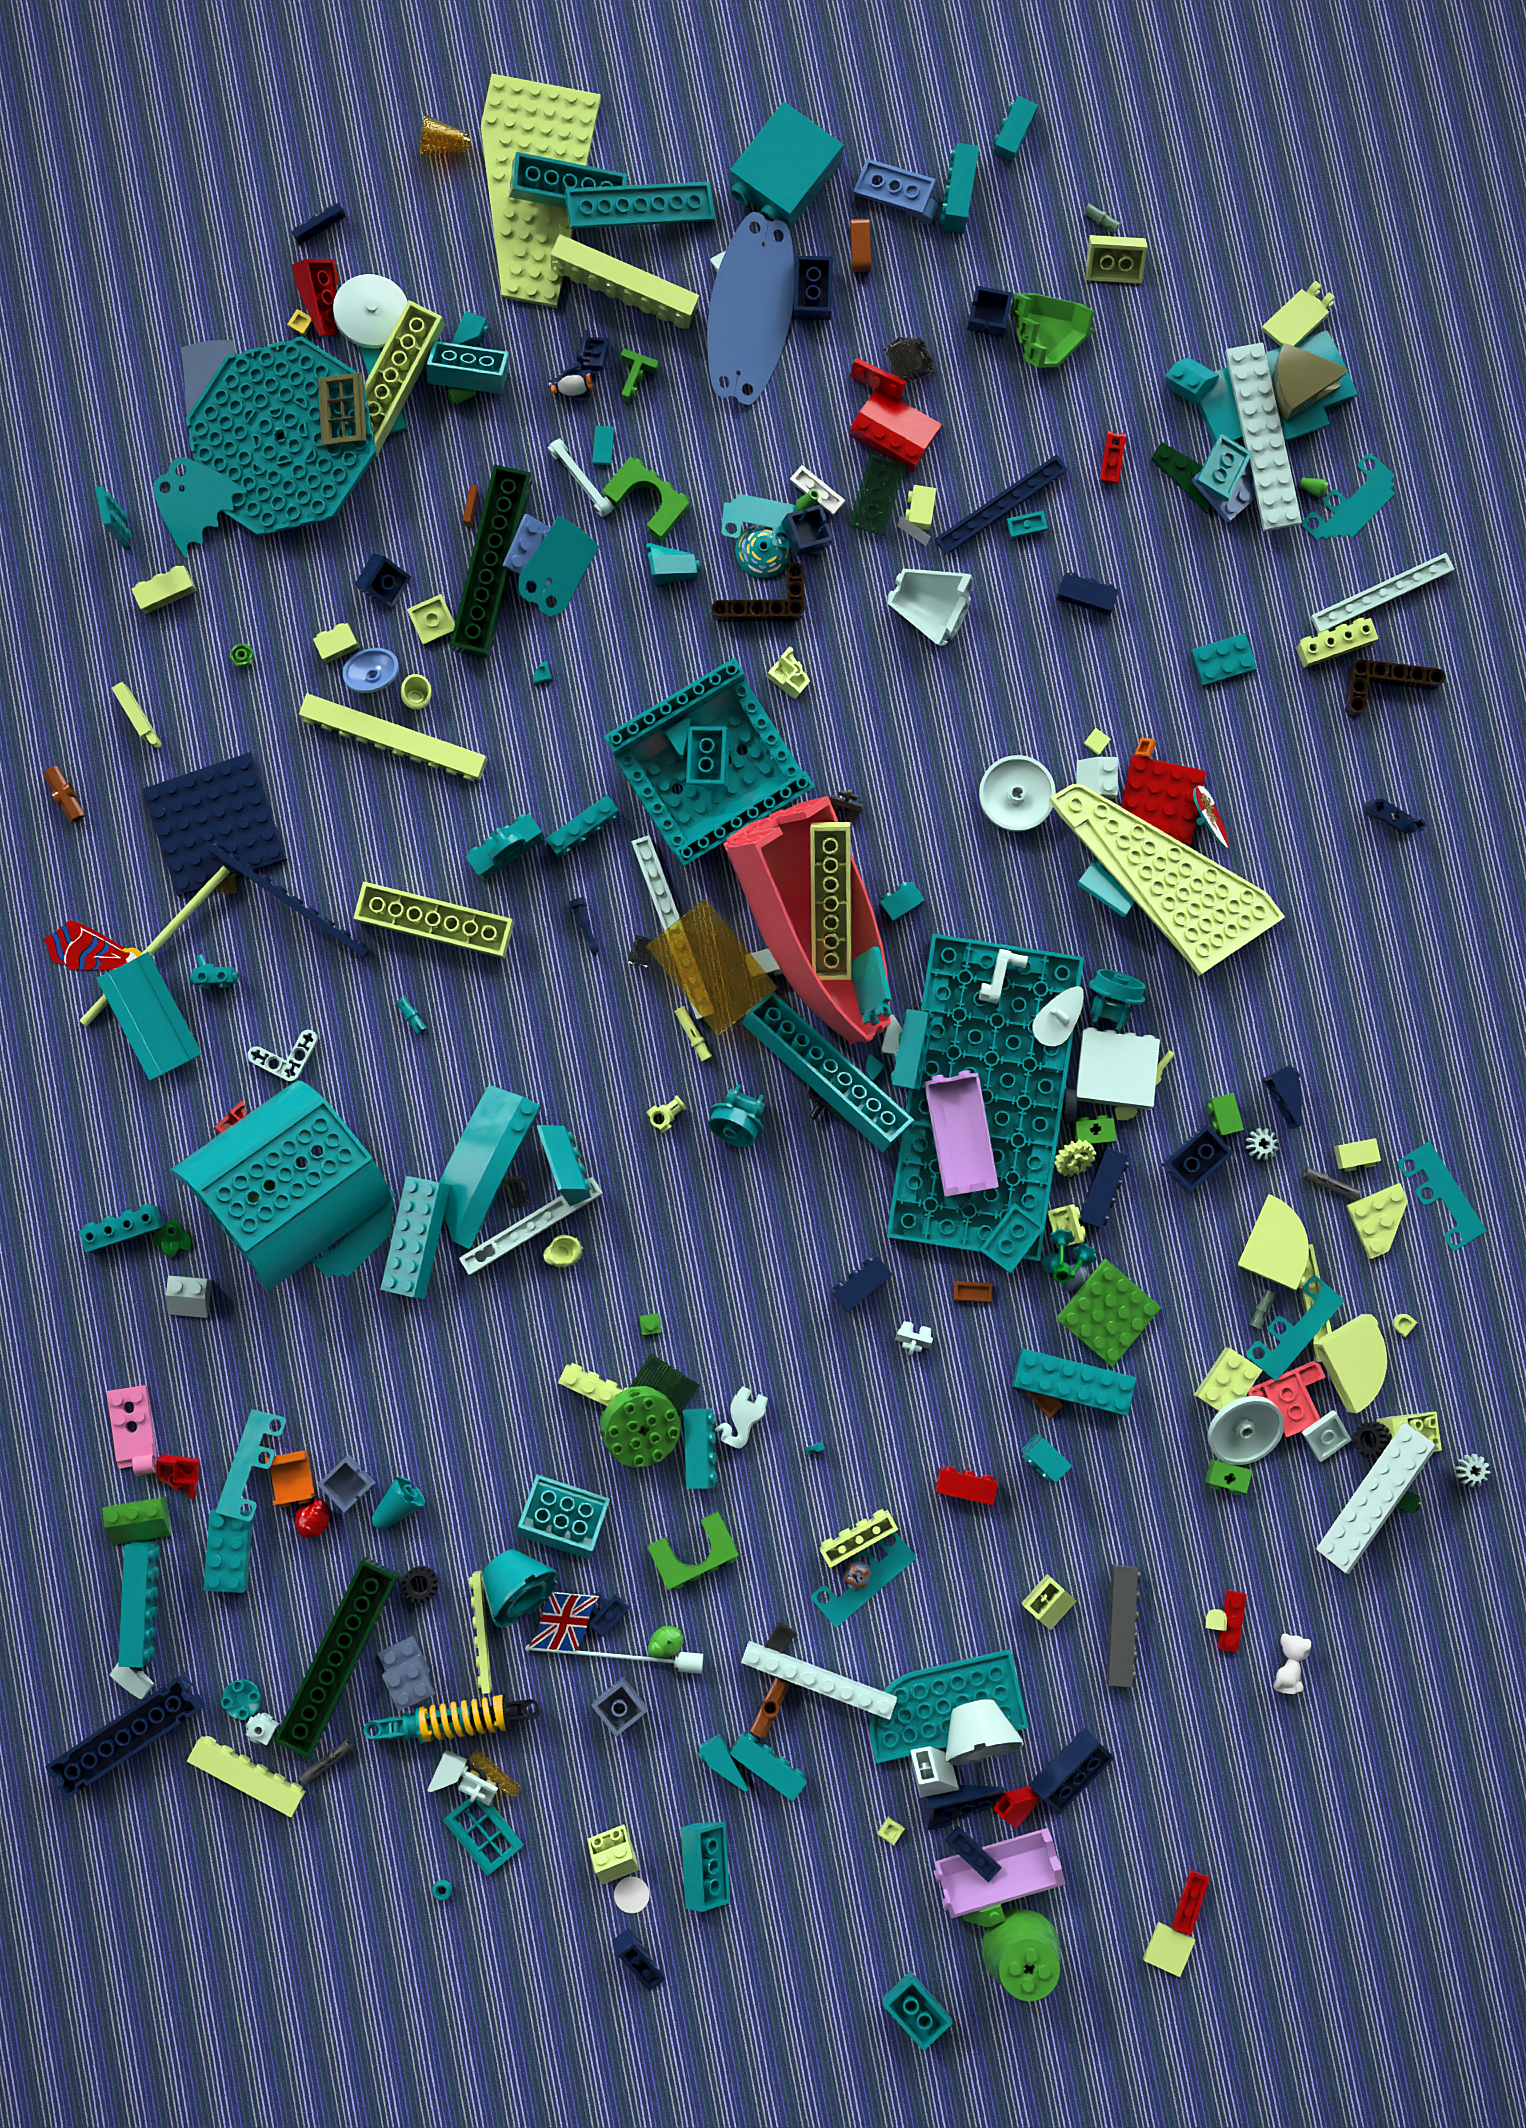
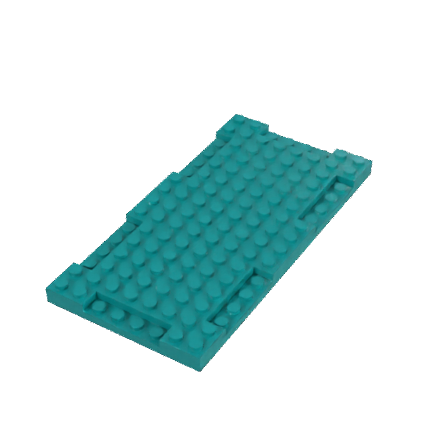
M932 934L921 1011L933 1014L934 1018L920 1090L908 1089L905 1112L914 1120L901 1137L886 1232L887 1238L981 1252L979 1251L981 1246L1014 1203L1045 1226L1074 1029L1062 1044L1046 1046L1035 1038L1032 1030L1033 1021L1036 1015L1060 993L1069 988L1080 987L1084 957ZM999 949L1008 950L1017 955L1028 956L1025 968L1009 964L1006 966L998 1004L979 1000L982 983L990 985L992 983ZM970 1070V1073H978L999 1187L945 1197L924 1082L931 1081L932 1076L943 1075V1078L959 1076L958 1072ZM1044 1230L1022 1259L1040 1261Z

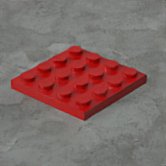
M1132 755L1120 807L1181 843L1190 845L1198 813L1194 802L1193 790L1197 786L1203 787L1206 771Z

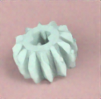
M1261 1128L1256 1129V1133L1250 1132L1252 1138H1246V1141L1251 1143V1145L1246 1146V1149H1252L1249 1155L1253 1156L1256 1154V1160H1260L1261 1157L1263 1160H1268V1155L1274 1157L1275 1154L1272 1150L1277 1151L1279 1149L1277 1146H1274V1143H1278L1279 1140L1272 1139L1275 1133L1269 1134V1129L1267 1128L1263 1132ZM1261 1141L1265 1142L1266 1146L1259 1147V1143Z
M1466 1454L1464 1455V1460H1458L1461 1467H1455L1456 1470L1460 1471L1456 1476L1457 1478H1462V1484L1468 1483L1469 1487H1474L1475 1484L1482 1486L1481 1480L1488 1481L1485 1474L1489 1475L1490 1471L1485 1469L1489 1464L1483 1463L1484 1457H1478L1477 1454H1472L1470 1457ZM1471 1467H1475L1476 1469L1475 1471H1473L1475 1472L1474 1474L1470 1473V1470H1473L1471 1469Z

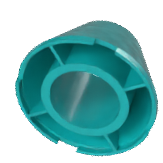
M515 1549L507 1550L494 1558L482 1573V1581L493 1623L497 1627H507L518 1622L517 1618L524 1613L529 1615L536 1610L555 1589L558 1583L556 1577H559L557 1571Z

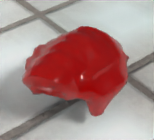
M315 1500L312 1504L299 1509L295 1517V1529L302 1538H315L324 1532L330 1519L328 1504L322 1500Z

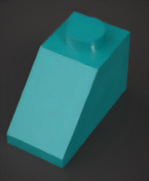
M465 311L452 344L465 346L480 344L483 337L486 338L489 332L486 318Z

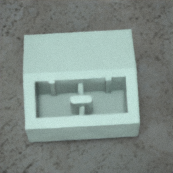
M933 1747L911 1750V1764L920 1797L959 1790L953 1765L946 1763V1752Z

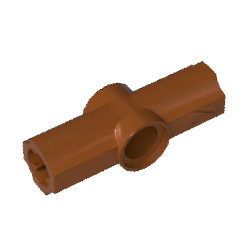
M54 766L46 769L42 774L52 790L51 794L54 800L62 808L69 822L72 824L82 820L86 815L76 799L77 795L74 789L67 783L59 767Z
M775 1676L750 1728L752 1733L762 1738L766 1737L775 1716L779 1713V1708L791 1683ZM773 1703L776 1708L769 1712L765 1709V1705Z

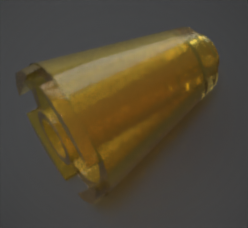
M424 115L419 153L423 155L465 153L466 149H470L471 138L467 137L468 133Z

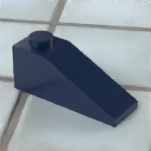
M629 1928L613 1939L619 1958L648 1991L665 1980L641 1942Z

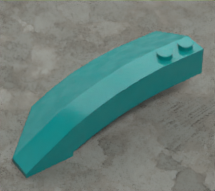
M488 1085L439 1182L451 1185L444 1217L452 1242L469 1250L471 1249L524 1140L540 1112L539 1104L523 1096Z

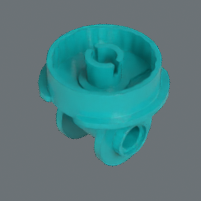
M1100 969L1097 971L1095 979L1089 982V986L1099 993L1098 997L1093 998L1089 1014H1092L1091 1021L1094 1023L1097 1022L1099 1017L1107 1018L1110 1021L1116 1022L1115 1029L1120 1030L1122 1025H1126L1130 1018L1132 1008L1129 1007V1004L1140 1005L1145 1001L1143 996L1145 990L1144 983L1127 974ZM1105 997H1111L1113 999L1123 1001V1003L1119 1004L1110 1000H1106Z
M737 1084L735 1090L730 1088L724 1103H717L711 1106L708 1127L715 1136L731 1145L749 1147L764 1132V1127L759 1120L765 1107V1103H762L764 1095L760 1094L758 1100L739 1092L741 1085Z

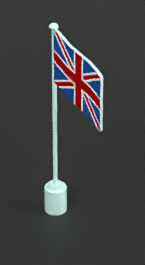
M552 1592L544 1606L539 1628L531 1644L525 1647L527 1652L531 1650L675 1663L674 1667L678 1668V1672L702 1674L703 1654L680 1652L679 1656H675V1659H657L643 1656L576 1651L585 1634L591 1610L599 1596Z

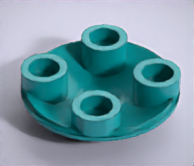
M246 1679L235 1680L224 1690L221 1705L232 1718L245 1720L258 1711L261 1704V1694L253 1682Z

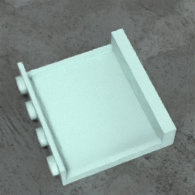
M1086 1028V1030H1083L1080 1035L1082 1036L1076 1089L1077 1101L1151 1110L1154 1106L1160 1039H1155V1036L1152 1035L1138 1037L1135 1033L1129 1032L1124 1033V1035L1117 1034V1031L1105 1030V1032H1100L1096 1028Z

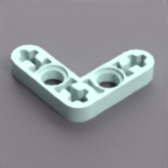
M312 1030L303 1031L287 1061L257 1046L250 1048L247 1054L248 1059L252 1063L287 1081H296L318 1043V1035ZM312 1034L313 1042L309 1041L306 1045L310 1049L306 1050L303 1047H299L300 1044L305 1045L307 1041L304 1039L305 1036ZM260 1050L259 1054L266 1058L264 1065H262L263 1060L259 1058L254 1060V1052L257 1053ZM299 1050L305 1053V1058L302 1061L295 1059V1053ZM277 1059L279 1061L277 1069L269 1067L270 1060ZM291 1061L300 1064V1068L295 1066L293 1070L296 1073L295 1076L288 1078L287 1070H291L294 1066L290 1064Z

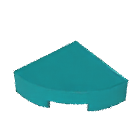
M547 661L541 663L533 675L534 685L552 681Z
M870 1054L866 1061V1072L873 1081L885 1066Z
M821 1441L804 1449L806 1454L811 1455L815 1452L824 1451L825 1447Z

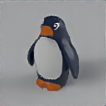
M574 364L564 370L558 377L550 380L548 388L553 394L561 393L576 400H585L591 397L586 392L593 391L596 388V372L593 370L577 369L582 364Z

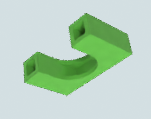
M630 456L602 490L603 497L606 496L618 508L627 496L637 488L648 487L655 490L661 496L662 504L646 526L650 534L663 542L689 510V499L683 493L678 494L669 482L665 481L664 483L660 480L659 475L655 471L647 470L642 461L637 458L633 459Z
M719 1510L701 1519V1523L711 1543V1551L708 1557L699 1564L688 1565L678 1560L666 1536L648 1545V1549L668 1590L673 1588V1591L684 1586L683 1582L689 1579L693 1582L701 1578L702 1573L706 1571L708 1573L714 1572L719 1569L718 1565L724 1562L727 1565L737 1560L736 1556L739 1555V1552Z

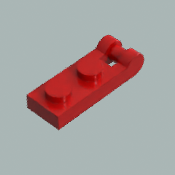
M1107 431L1099 482L1118 485L1126 433L1114 434L1113 431ZM1112 441L1118 442V445L1112 444Z

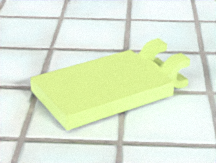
M1315 281L1307 292L1301 289L1262 326V331L1281 347L1283 343L1296 347L1328 317L1329 311L1327 309L1334 304L1335 296L1329 292L1320 301L1316 296L1320 293L1318 289L1321 285Z

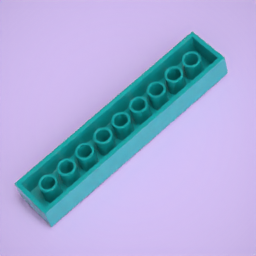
M773 991L747 1012L742 1024L880 1151L884 1153L909 1128L914 1119Z

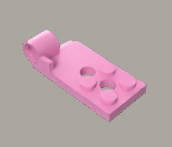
M142 1385L107 1391L118 1469L133 1466L135 1476L156 1473V1461L158 1459L148 1386ZM127 1402L134 1404V1411L132 1413H128L125 1410ZM130 1421H134L137 1424L135 1432L128 1430V1423Z

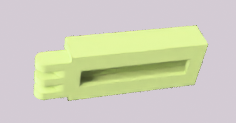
M123 682L112 687L113 692L139 735L145 741L149 740L155 748H160L162 744L130 689Z

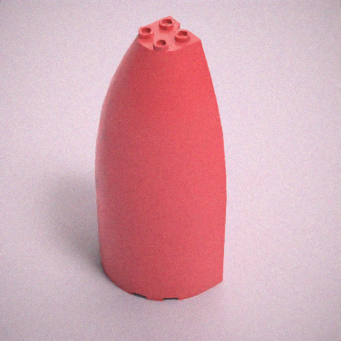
M826 796L796 804L784 811L782 809L774 812L769 817L760 821L757 820L731 835L727 842L724 843V847L760 933L775 962L793 990L821 1020L845 1038L849 1044H854L858 1041L866 1043L871 1041L875 1034L885 1030V1027L891 1023L890 1016L887 1018L883 1014L878 1016L879 1023L875 1026H872L871 1022L863 1024V1015H860L852 976L851 980H820L812 967L811 822H839L830 799ZM851 854V961L872 947H879L888 981L883 945L874 912Z

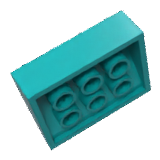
M536 1474L517 1527L516 1535L591 1559L610 1498Z

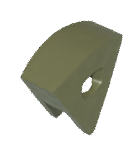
M1283 343L1275 363L1272 384L1277 407L1286 421L1337 390L1341 385L1339 379L1345 376L1347 369L1323 357Z

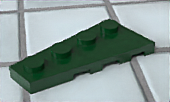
M1161 442L1151 460L1167 476H1170L1176 482L1175 484L1180 489L1182 488L1194 502L1196 501L1206 513L1211 503L1191 481L1201 471L1203 466Z

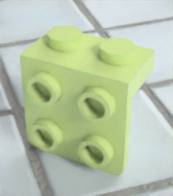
M1074 1204L1047 1211L1052 1232H1056L1057 1229L1072 1231L1074 1242L1068 1245L1084 1242L1086 1233L1084 1227H1080L1078 1219L1081 1216L1078 1207L1075 1208Z

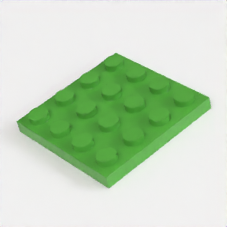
M1104 1259L1056 1319L1106 1363L1114 1367L1161 1307L1113 1264Z

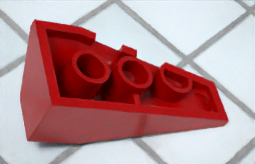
M303 259L292 264L295 285L318 335L335 336L337 325L334 319L333 305L338 275L334 259Z

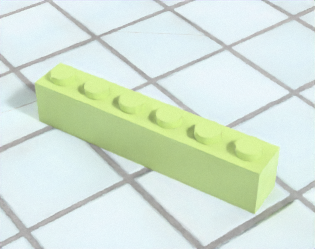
M202 1736L198 1739L187 1762L285 1815L293 1816L306 1791L302 1790L303 1787L294 1782L291 1784L281 1774H273L268 1771L266 1766L250 1762L251 1759L249 1757L235 1754L232 1748L217 1744L216 1740L210 1736Z

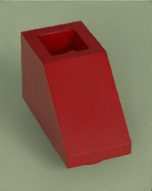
M1027 1786L1004 1793L993 1809L1003 1820L1017 1829L1041 1800V1797L1032 1787Z

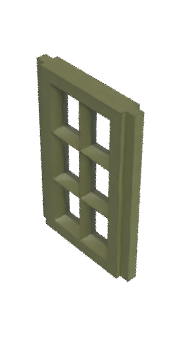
M351 373L319 378L322 446L330 447L367 441L363 374ZM353 382V397L343 398V383ZM339 383L340 398L330 400L329 385ZM354 401L355 416L345 417L344 402ZM340 402L341 418L331 419L330 404ZM355 420L356 435L346 436L345 421ZM341 422L342 437L332 438L331 423Z

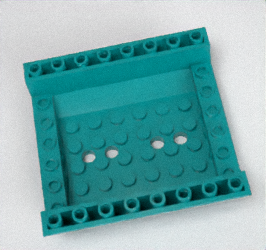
M735 657L603 736L631 788L662 838L683 866L727 841L738 830L757 820L760 821L815 787L807 772H802L745 680V673ZM687 717L691 718V726L727 727L730 731L729 757L732 760L728 769V788H707L686 784L688 740L684 758L681 759L665 737V731ZM745 746L748 752L745 755H739L737 748ZM675 785H680L683 787V791L681 794H674L672 788Z
M298 1080L170 1169V1172L181 1185L186 1183L256 1271L255 1278L266 1292L280 1284L392 1200L388 1185L373 1161L372 1156L326 1099L312 1087ZM314 1147H319L323 1153L321 1156H314L311 1150ZM302 1158L306 1161L307 1165L304 1168H299L295 1161ZM272 1182L275 1185V1189L272 1191L265 1190L264 1183ZM255 1193L258 1195L259 1200L251 1203L248 1201L247 1196Z

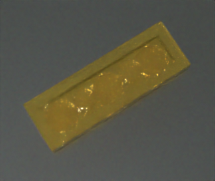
M477 1748L469 1757L471 1764L476 1769H482L486 1772V1777L493 1783L496 1781L502 1786L501 1790L505 1794H511L515 1797L520 1791L521 1786Z

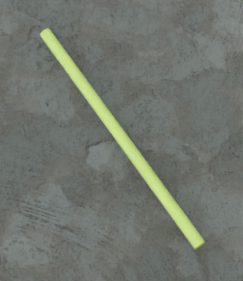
M224 865L142 954L149 952L152 957L230 873ZM104 994L80 1019V1022L85 1026H88L108 1005L109 1002Z

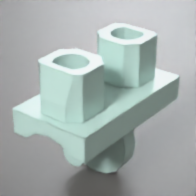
M904 1321L896 1334L895 1340L903 1342L902 1347L909 1349L908 1355L912 1356L913 1351L921 1352L922 1347L929 1349L933 1340L931 1338V1328L921 1326L919 1334L913 1333L914 1324Z
M474 1770L466 1772L458 1790L470 1795V1802L472 1803L477 1799L490 1805L498 1789L496 1782L491 1779L486 1781L480 1779L479 1773Z

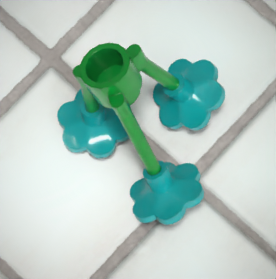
M1057 1229L1056 1232L1050 1234V1238L1054 1244H1058L1060 1253L1049 1252L1046 1257H1043L1042 1264L1044 1265L1045 1272H1052L1054 1274L1055 1281L1066 1283L1070 1278H1075V1273L1082 1263L1085 1266H1089L1097 1260V1256L1093 1247H1088L1084 1243L1080 1244L1079 1247L1074 1249L1077 1264L1071 1270V1267L1064 1261V1248L1069 1243L1074 1242L1073 1232Z

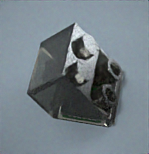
M899 337L884 348L894 375L907 381V383L936 372L933 360L930 358L922 338Z

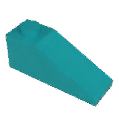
M721 1734L699 1745L700 1751L698 1755L703 1763L706 1762L711 1769L744 1792L748 1791V1784L734 1758L729 1754V1749Z

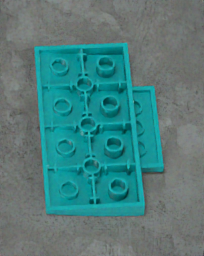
M1327 330L1304 338L1296 346L1346 368ZM1282 347L1265 353L1271 382L1273 380L1275 363ZM1226 367L1215 371L1219 378L1197 404L1213 445L1220 434H1223L1235 443L1244 440L1229 369ZM1348 370L1345 376L1339 379L1341 385L1337 390L1292 419L1286 421L1278 409L1284 442L1328 427L1330 422L1325 410L1351 401L1357 396L1358 393Z

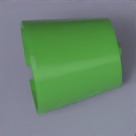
M1019 1908L1003 1912L1006 1921L987 1927L984 1933L982 1943L984 1964L990 1975L1015 1998L1023 2001L1040 2000L1053 1991L1059 1979L1061 1947L1058 1934L1052 1923L1045 1916L1034 1910Z

